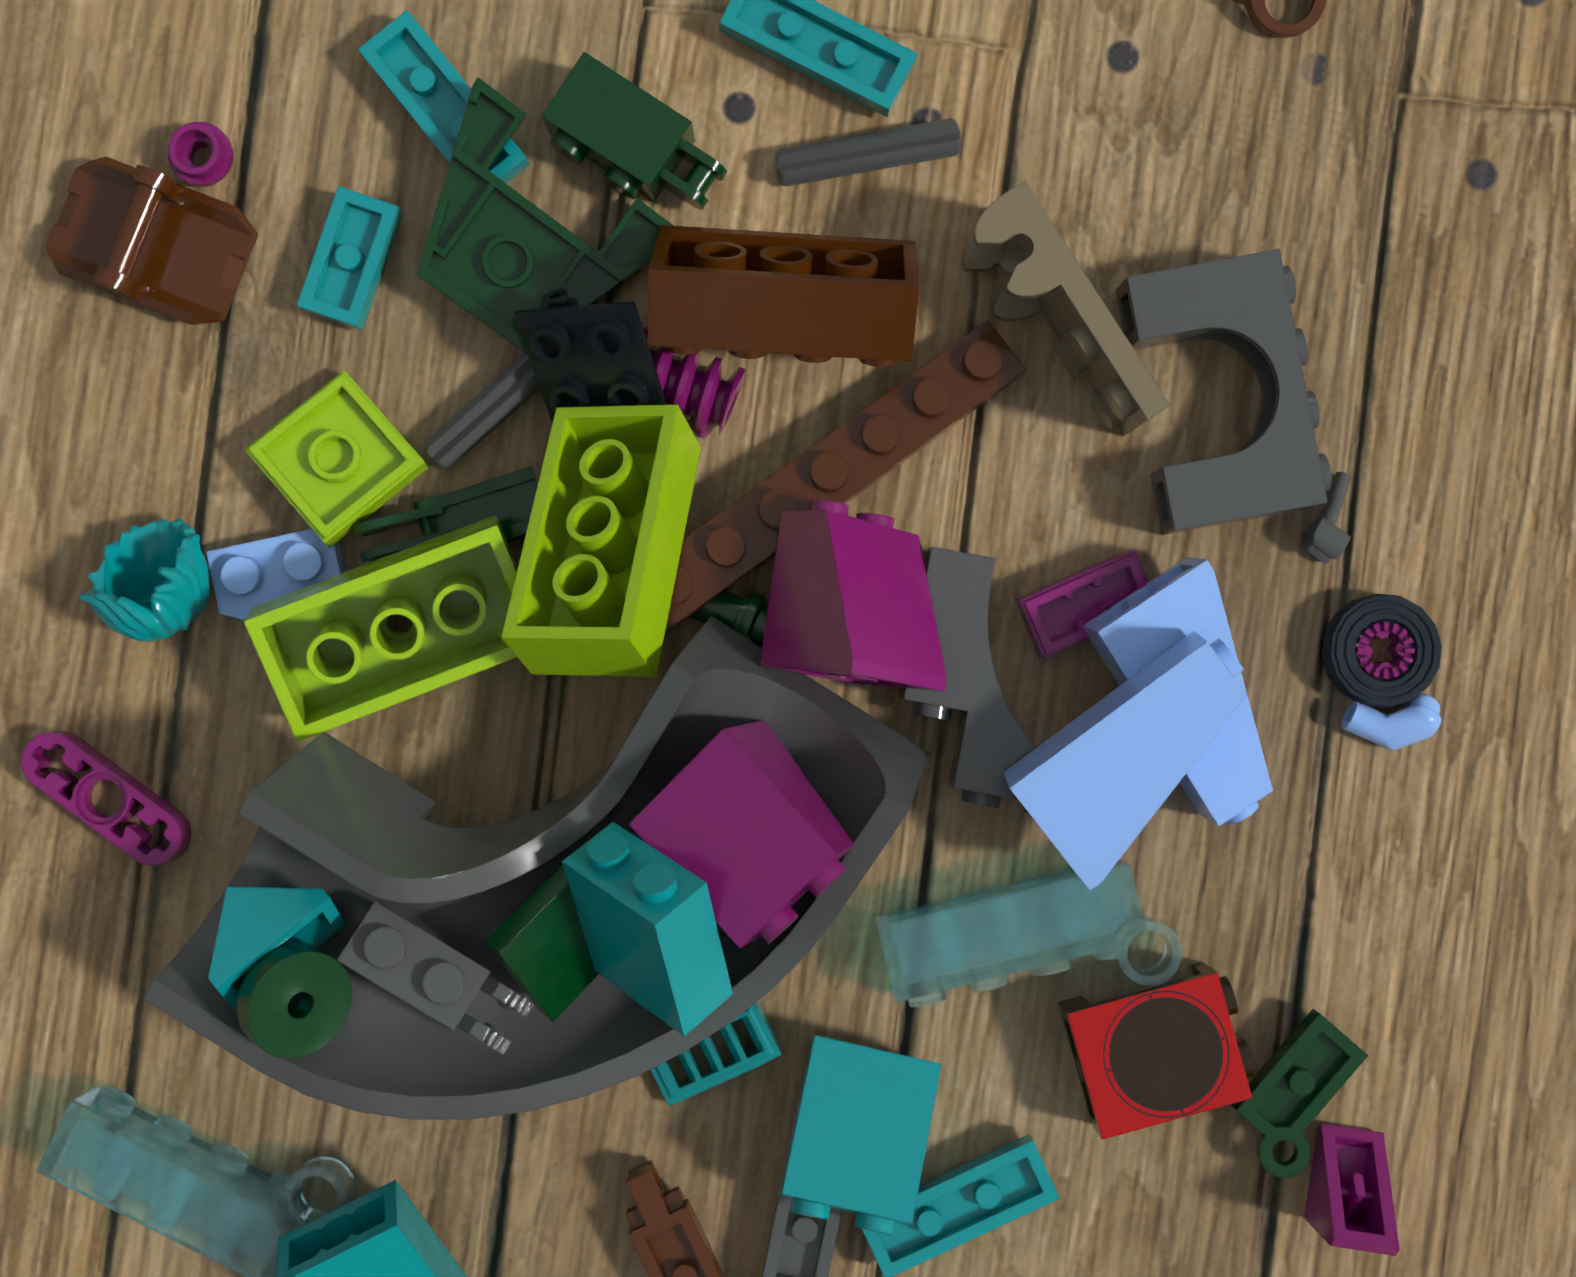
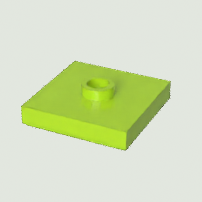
M345 370L244 449L329 549L352 531V527L362 523L428 469L425 461Z

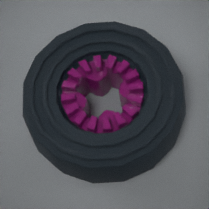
M1372 594L1352 600L1333 616L1323 636L1321 656L1327 676L1343 695L1364 705L1392 707L1413 700L1430 686L1440 667L1442 644L1436 624L1422 607L1402 596ZM1388 636L1392 640L1387 649L1389 654L1393 656L1391 663L1376 662L1373 664L1368 660L1373 653L1371 647L1368 646L1369 638L1377 640Z

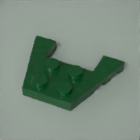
M478 77L472 85L465 115L456 139L452 159L433 217L417 276L524 352L526 348L513 315L515 311L541 309L544 306L542 297L556 289H565L569 297L577 300L579 306L591 304L651 261L660 226L674 225L637 198L601 249L596 251L491 173L489 169L525 120L526 113Z

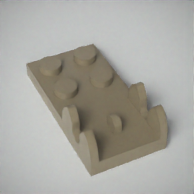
M1026 181L1018 184L993 201L980 216L974 230V237L969 242L962 259L964 271L987 272L999 265L1002 273L1011 276L1007 287L1001 291L992 314L1003 321H1017L1042 311L1061 339V341L1056 343V348L1064 364L1076 376L1082 372L1096 393L1090 397V400L1097 415L1108 428L1112 429L1117 426L1123 436L1170 406Z

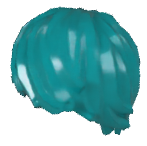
M165 519L150 521L148 525H143L140 528L134 525L129 528V532H120L119 539H116L112 544L104 546V560L97 572H91L88 575L93 589L83 592L79 596L80 600L88 602L90 608L111 630L130 639L141 642H154L171 638L178 631H187L190 622L197 619L205 609L210 592L208 565L200 548L199 534H196L195 530L190 528L188 523H184L183 519H175L173 522Z

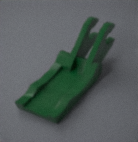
M533 466L497 476L453 492L416 501L413 503L415 510L384 516L352 527L354 536L363 534V537L418 522L422 532L420 537L366 550L360 553L362 562L369 560L373 562L494 515H497L507 542L525 537L537 490Z

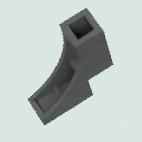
M931 547L927 550L925 570L947 676L946 689L944 692L902 688L900 698L914 701L912 714L950 721L952 708L962 710L948 784L953 788L963 789L961 801L999 808L1001 797L1017 799L1010 790L1003 772L1036 747L1018 725L1010 711L997 681L991 657L988 634V605L996 558Z

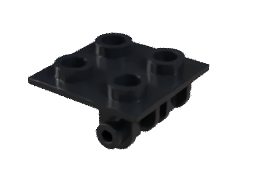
M556 289L542 297L544 306L541 309L518 310L514 312V318L552 423L557 407L667 405L635 301L579 306L577 300L569 297L565 289Z

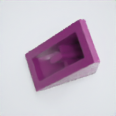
M1321 1123L1317 1129L1304 1219L1330 1246L1396 1256L1400 1250L1384 1133Z

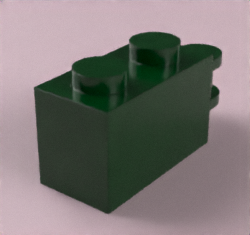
M586 52L582 53L542 114L547 130L553 136L549 143L555 150L579 165L587 158L606 171L602 178L611 187L631 199H634L639 192L655 202L663 188H665L693 207L703 210L708 203V199L704 195L715 179L722 181L727 174V170L723 165L693 145L695 137L692 121ZM682 159L693 165L684 180L673 174Z

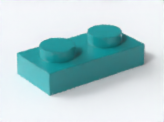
M338 186L297 307L305 312L363 331L404 213L399 206Z

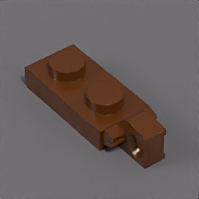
M652 1160L628 1170L629 1178L626 1179V1183L636 1203V1206L626 1210V1216L630 1223L628 1234L648 1276L724 1277L688 1198H684L680 1187L677 1186L666 1191Z

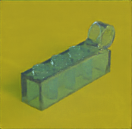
M1119 859L1101 884L1091 891L1088 890L1073 869H1068L874 918L896 1003L908 1000L910 1007H923L941 1002L947 998L945 990L969 984L973 992L996 989L1009 983V974L1029 969L1033 970L1034 976L1060 973L1071 968L1069 959L1093 953L1098 961L1113 959L1116 966L1128 978L1146 986L1159 985L1168 981L1177 972L1182 960V947L1173 930L1155 918L1142 916L1130 864L1122 859ZM1144 931L1158 932L1164 941V954L1160 962L1154 967L1145 970L1131 967L1127 956L1131 940Z
M95 1086L70 1102L36 1172L245 1277H276L278 1238L353 1201L356 1191L353 1174L338 1159L332 1157L313 1158L304 1163L292 1176L281 1172L269 1174L249 1164L250 1158L243 1151L226 1144L212 1145L192 1135L193 1130L187 1123L166 1115L156 1117L136 1107V1101L132 1096L112 1087L98 1088ZM308 1177H321L330 1182L337 1195L336 1207L325 1211L311 1207L305 1201L302 1194L303 1180Z

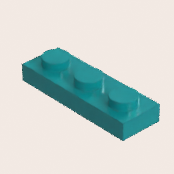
M731 0L719 22L720 32L888 117L910 75L918 53L815 0Z
M406 10L363 44L358 51L450 164L471 88L410 12ZM510 139L489 171L507 184L528 167L530 163L520 148Z
M1028 1134L920 1184L912 1224L901 1225L895 1223L893 1235L862 1229L883 1276L893 1277L1060 1199L1031 1135Z

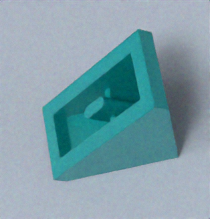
M227 887L208 979L233 1010L237 1012L236 1003L241 983L248 971L260 958L276 948L289 944H308L318 947L345 926L346 923L331 898L323 889Z

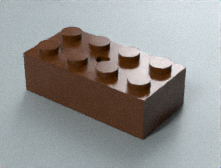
M661 225L648 269V345L663 346L666 351L679 355L695 354L702 349L728 350L731 355L744 359H756L765 356L767 353L793 354L796 359L809 363L826 362L832 357L857 358L861 363L874 367L892 366L897 361L912 362L919 294L916 241Z

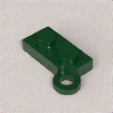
M1314 1009L1309 1012L1248 1083L1252 1099L1230 1104L1238 1113L1262 1132L1257 1141L1256 1153L1258 1160L1268 1173L1278 1178H1291L1305 1170L1310 1160L1311 1151L1308 1141L1302 1132L1369 1056ZM1282 1140L1292 1142L1294 1154L1288 1161L1277 1162L1273 1159L1272 1151L1276 1143Z

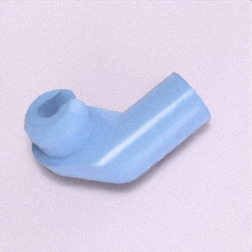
M1419 694L1413 700L1404 703L1403 709L1387 715L1358 701H1353L1345 711L1341 728L1386 749L1398 750L1431 738L1437 732L1442 723L1441 716L1439 715L1440 705L1430 695Z

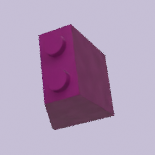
M811 500L809 510L781 511L760 666L852 684L945 692L947 676L919 535L893 528L894 518L886 515L857 513L856 518L848 516V505L833 501Z
M764 720L722 729L629 823L645 843L707 882L716 923L739 948L760 936L767 944L777 938L799 916L791 906L804 893L809 890L815 897H818L847 870L839 859L854 846L852 840L774 731Z

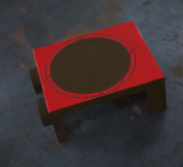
M1204 962L1191 965L1194 976L1091 1005L1083 996L1058 1002L1090 1121L1102 1140L1252 1099L1247 1077L1255 1075L1254 1062L1244 1038L1236 1039L1230 1015L1238 1013V1006L1233 988L1226 976L1219 977L1218 972Z

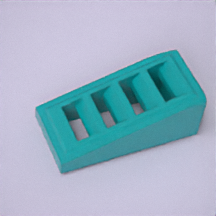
M759 1000L732 1021L734 1022L742 1018L755 1044L754 1046L745 1050L732 1024L729 1023L721 1028L720 1031L733 1057L723 1061L709 1036L699 1044L711 1068L700 1072L690 1050H687L678 1055L689 1077L688 1080L678 1084L667 1061L650 1069L668 1106L757 1068L782 1055V1045Z

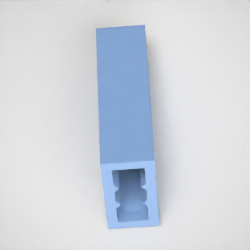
M1186 557L1083 626L1091 643L1118 686L1122 685L1193 631L1204 638L1209 644L1220 638L1238 660L1216 576L1210 563L1205 559ZM1239 673L1235 676V679L1246 692L1242 673ZM1248 696L1245 697L1179 782L1198 814L1217 826H1221L1224 823L1228 825L1235 824L1248 818L1258 809L1259 803L1257 801L1273 791Z
M1193 631L1003 772L1010 790L1089 891L1101 884L1247 696V693L1235 679V676L1244 669L1220 638L1209 644L1204 638Z

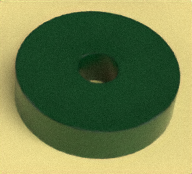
M289 944L276 948L260 958L248 971L241 983L236 1003L239 1024L251 1041L272 1056L293 1059L310 1055L327 1045L344 1025L352 1002L351 982L344 967L333 957L315 946ZM302 992L299 1004L288 1010L290 999L295 994Z

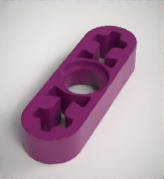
M65 731L43 733L32 738L25 746L21 757V766L28 781L137 862L150 866L160 865L179 858L187 850L191 841V827L185 815L79 736ZM63 747L65 752L61 760L66 766L75 772L88 771L90 766L93 770L80 780L67 771L49 773L47 769L51 764V760L45 755L46 750L61 749ZM102 780L114 782L122 792L121 807L112 816L99 813L92 803V791ZM76 785L74 791L72 792L71 787ZM140 803L143 804L144 808L137 812ZM133 816H136L150 826L165 822L168 827L164 832V837L170 844L169 846L163 845L151 849L148 843L151 841L152 835L147 829L136 823L127 825L125 830H123L121 825Z

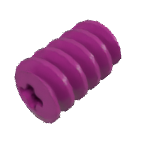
M645 326L644 333L647 339L648 327ZM660 346L657 351L650 349L667 405H679L687 422L693 416H696L695 435L701 439L706 438L717 426H719L720 435L741 390L746 369L739 367L726 381L721 379V358L715 357L702 371L697 369L698 353L684 355L679 361L674 359V354L666 351L663 346Z

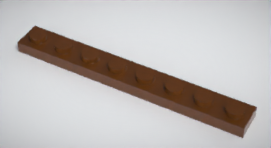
M986 320L685 537L683 539L665 635L776 554L781 511L809 510L811 500H826L846 504L1020 378L1026 370L990 321Z

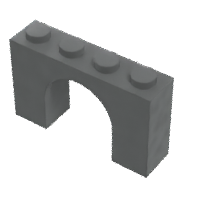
M1280 249L1128 276L1116 289L1123 331L1134 350L1192 339H1208L1221 342L1235 349L1250 363L1257 374L1262 390L1263 404L1259 424L1252 437L1240 450L1226 456L1162 467L1150 474L1161 534L1167 535L1308 509L1328 503L1326 491H1329L1331 488V469L1325 454H1318L1314 429L1319 426V406L1315 394L1312 391L1306 390L1302 366L1307 364V343L1303 331L1300 328L1295 329L1290 304H1293L1296 298L1295 279L1291 268L1283 266Z

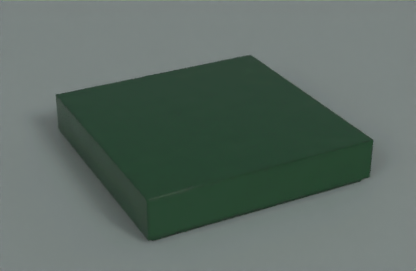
M563 864L485 941L538 1011L552 1022L599 975L595 972Z

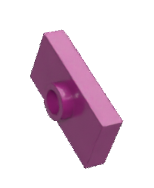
M1128 549L1015 599L1038 656L1045 659L1088 640L1089 637L1083 626L1137 589L1145 586L1148 583V579L1136 550Z

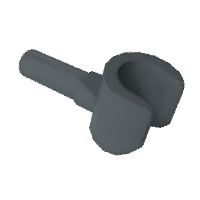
M1336 472L1327 498L1328 503L1322 509L1320 517L1303 534L1301 540L1303 548L1324 564L1328 563L1330 559H1337L1351 539L1347 533L1334 525L1340 516V510L1351 480V475L1345 472Z

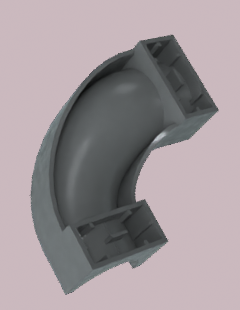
M710 616L671 664L618 755L607 767L580 787L549 805L499 824L475 828H453L437 825L425 820L435 803L434 800L326 732H323L249 791L238 813L258 825L259 828L244 860L228 887L323 889L331 898L346 923L345 926L317 947L335 960L338 959L376 901L491 971L489 977L507 986L530 1002L531 1000L485 941L562 864L564 859L612 822H615L641 839L629 823L722 729L764 720L852 840L854 846L839 859L847 870L818 897H815L809 890L804 893L791 906L799 915L797 919L769 944L760 936L739 948L717 924L733 994L685 1037L604 977L598 975L554 1022L538 1011L535 1005H533L527 1017L520 1014L514 1015L499 1006L497 1000L479 990L466 1014L483 1024L489 1023L505 1033V1037L511 1043L503 1055L458 1027L454 1031L340 963L346 970L352 987L351 1007L344 1025L337 1035L320 1050L300 1058H278L263 1051L245 1035L239 1024L237 1012L233 1010L208 979L226 890L190 940L153 979L144 999L259 1072L306 1096L357 1112L412 1120H469L527 1112L578 1099L634 1078L686 1052L731 1023L771 991L809 953L838 916L907 815L929 752L807 675L761 667L762 647L713 616ZM302 992L295 994L290 999L288 1010L299 1004Z

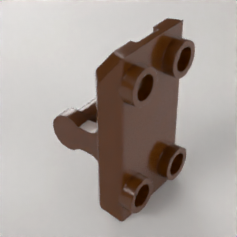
M101 157L77 167L67 188L69 194L58 222L53 224L46 242V249L57 272L65 277L191 325L225 321L258 237L257 231L241 210L234 205L179 185L170 177L142 165H136L135 168L109 157Z

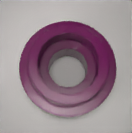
M192 122L180 127L172 135L168 146V161L173 172L187 184L196 187H208L220 182L230 171L233 163V148L228 137L216 126L206 122ZM202 147H210L212 151L210 160L204 165H195L194 155L196 151Z

